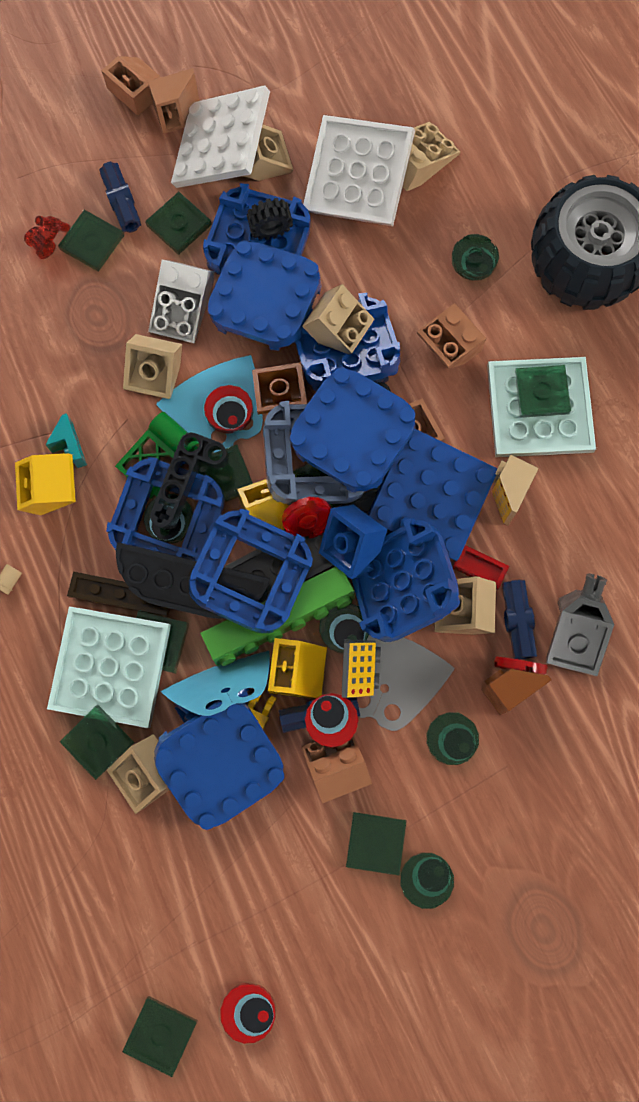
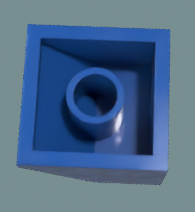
M355 505L331 508L319 554L349 578L354 579L381 552L387 529Z

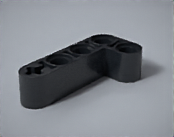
M192 432L182 436L151 510L150 517L153 524L163 530H170L176 526L201 463L216 469L223 468L228 464L230 457L223 444ZM198 441L199 447L197 450L189 452L187 450L189 443ZM221 450L223 452L221 459L212 461L210 458L212 452ZM181 465H189L187 474L178 475V469ZM172 488H179V496L175 499H169V491ZM167 502L171 506H174V508L172 509L169 506L167 507L164 505V503ZM167 514L169 515V519L161 520L160 515Z

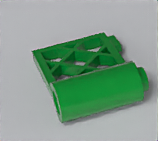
M161 412L151 421L148 430L115 467L128 477L124 466L131 459L142 461L144 458L152 457L161 461V457L171 456L173 458L180 439L188 432L166 412ZM151 438L156 443V453L143 454V445ZM192 441L189 443L187 450L189 452L197 450L199 442ZM160 447L165 451V453H160ZM154 486L149 497L151 499L155 496L157 497L160 488Z

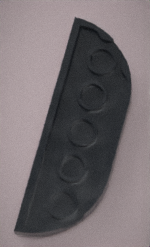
M117 542L116 563L119 573L129 589L137 597L148 603L209 618H223L200 607L190 597L189 579L197 560ZM223 567L217 584L258 602L266 591L270 578Z

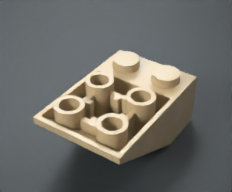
M430 122L414 127L415 134L402 186L406 191L421 186L460 154L454 143L447 139L437 126Z

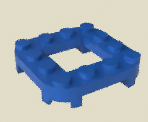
M152 457L139 461L127 470L126 475L128 477L111 523L108 522L106 532H108L110 543L115 550L117 542L198 560L216 520L222 515L224 510L225 497L223 490L211 477L197 473L188 498L196 500L198 503L182 547L137 533V529L153 486L161 488L170 464ZM179 467L178 475H185L189 470ZM172 488L170 492L179 494L180 490L179 488Z
M239 509L220 515L216 520L189 579L190 597L200 607L258 633H272L280 628L290 616L302 584L312 566L313 558L311 551L305 542L306 539L301 535L297 534L294 536L249 515L250 511ZM236 540L283 561L264 605L217 584V580Z

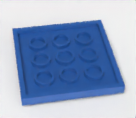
M415 429L412 440L409 439L386 473L368 512V516L391 532L405 526L403 520L410 518L422 520L433 525L443 537L449 558L457 561L493 484L498 468Z

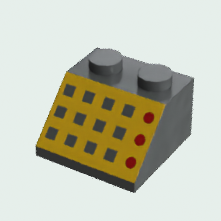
M344 639L342 697L374 696V689H379V673H375V663H380L381 647H376V641Z

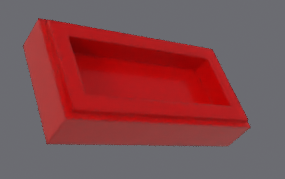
M466 545L459 559L453 565V569L469 577H481L496 582L497 590H499L510 567Z

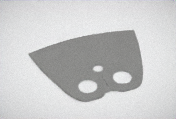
M366 633L364 640L376 641V647H381L380 663H375V673H379V689H374V696H370L371 701L366 708H359L360 718L372 717L377 720L381 727L396 731L406 726L430 702L455 668L430 650L404 637L392 642H382ZM351 634L347 639L357 640V637ZM382 684H387L389 686V691L387 693L382 694V692L380 691V686ZM390 704L397 705L401 711L400 717L395 721L388 720L384 715V709Z

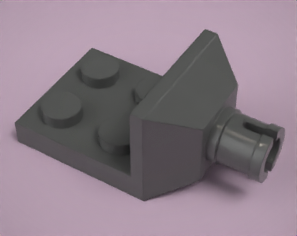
M588 573L586 574L582 590L570 592L558 600L560 615L546 656V663L598 676L613 631L614 622L602 597L607 579L599 575L594 578V574Z

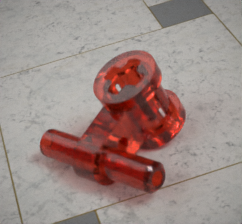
M37 216L35 223L38 226L28 230L24 236V242L36 250V254L40 259H46L56 249V244L53 242L55 236L59 231L69 232L70 225L53 216Z

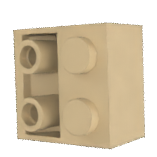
M341 284L324 293L302 327L319 344L350 355L367 332L374 318Z

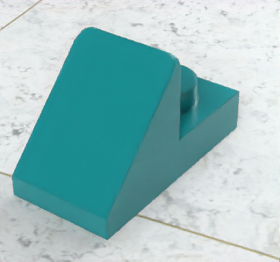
M67 413L63 414L50 435L46 446L52 453L64 449L65 454H72L73 463L77 468L86 466L87 463L74 424Z

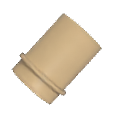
M6 564L0 573V590L9 595L22 573Z

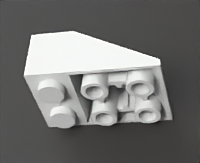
M162 260L148 332L195 343L211 294L215 272L170 260Z

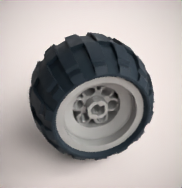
M611 175L606 177L585 176L576 183L571 182L560 189L543 207L536 221L531 239L532 264L536 276L541 277L542 287L549 295L554 294L561 299L560 303L569 307L572 305L582 306L583 310H595L602 305L608 307L621 302L630 293L632 294L639 289V187L632 182L628 184L619 180L620 177Z

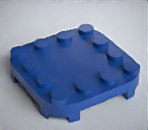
M240 183V187L230 189L228 192L223 191L219 197L220 205L207 240L204 239L203 244L207 266L210 270L220 275L229 255L240 241L262 243L302 256L310 233L311 221L308 209L302 204L301 199L294 196L291 201L249 189V184ZM269 198L271 201L274 198H278L279 201L283 199L288 203L293 220V226L290 227V231H284L285 234L283 236L277 235L275 239L270 237V240H265V237L262 240L258 239V237L254 238L247 219L248 210L252 209L251 206L254 204L259 205L258 202L261 200L264 203Z
M240 241L229 255L209 298L208 312L212 322L218 331L225 335L228 331L267 344L270 350L280 351L281 347L289 346L293 342L297 343L302 336V325L307 319L317 294L320 295L322 286L318 265L306 257L262 243Z
M358 293V302L371 314L374 321L350 355L319 344L302 328V336L295 344L304 377L314 391L317 392L324 380L338 368L358 372L372 381L398 373L400 342H397L388 315V307L384 299L379 301L368 297V293ZM311 307V309H310V312H309L307 318L309 317V315H310L311 312L313 311V308H312V307Z
M338 368L324 380L297 418L291 430L290 440L296 456L303 463L306 461L346 486L347 490L356 493L357 491L376 489L383 482L384 476L409 439L412 440L415 432V411L404 399L364 375L345 368Z
M413 518L403 520L405 526L386 535L381 552L356 578L352 579L363 619L359 624L364 632L382 642L399 640L437 622L451 613L452 610L458 608L460 604L458 583L443 537L436 527L425 521Z
M213 701L214 704L207 709L212 710L220 707L222 701ZM245 703L233 704L226 710L211 716L197 714L171 732L165 731L159 737L154 751V761L159 775L186 815L205 830L226 823L271 793L284 780L283 763L277 750Z

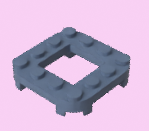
M289 401L280 402L278 406L268 413L263 426L266 480L273 499L290 505L306 497H319L326 500L328 504L351 503L361 498L365 491H357L356 493L346 489V486L330 476L295 477V474H293L290 432L307 404H289Z

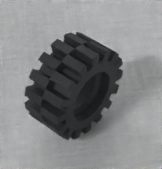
M269 198L264 203L261 200L258 202L259 205L254 204L251 206L252 209L248 210L247 219L254 238L258 237V239L262 240L265 237V240H270V237H273L275 239L277 235L283 236L285 234L284 231H290V227L293 226L288 203L283 199L279 201L278 198H274L271 201Z

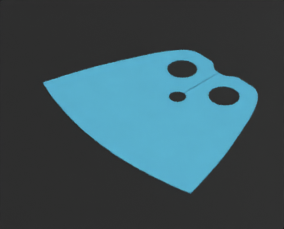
M251 355L215 365L196 374L173 389L170 399L162 398L156 404L188 433H196L211 439V434L215 429L210 426L205 417L204 405L206 398L213 390L220 386L233 385L246 391L252 400L253 426L248 430L242 429L241 431L238 430L231 434H226V440L222 443L226 450L230 449L236 440L240 438L249 439L258 434L262 428L263 414L258 415L252 374V370H255ZM215 450L214 453H222V451Z
M269 651L237 659L226 666L219 665L204 670L160 692L177 705L192 713L202 716L217 714L233 704L245 703L258 698L263 693L270 668ZM224 688H230L228 692H221ZM253 688L255 690L253 694L247 697L238 696V693L243 689ZM215 700L222 701L220 707L212 710L206 709V705L209 702Z

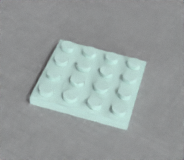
M586 357L488 361L487 371L495 457L595 452L596 443Z
M69 606L47 709L150 728L171 625Z

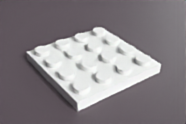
M265 85L197 101L190 106L171 181L176 188L251 175L270 94Z
M323 115L303 203L308 212L393 226L415 134L414 128Z

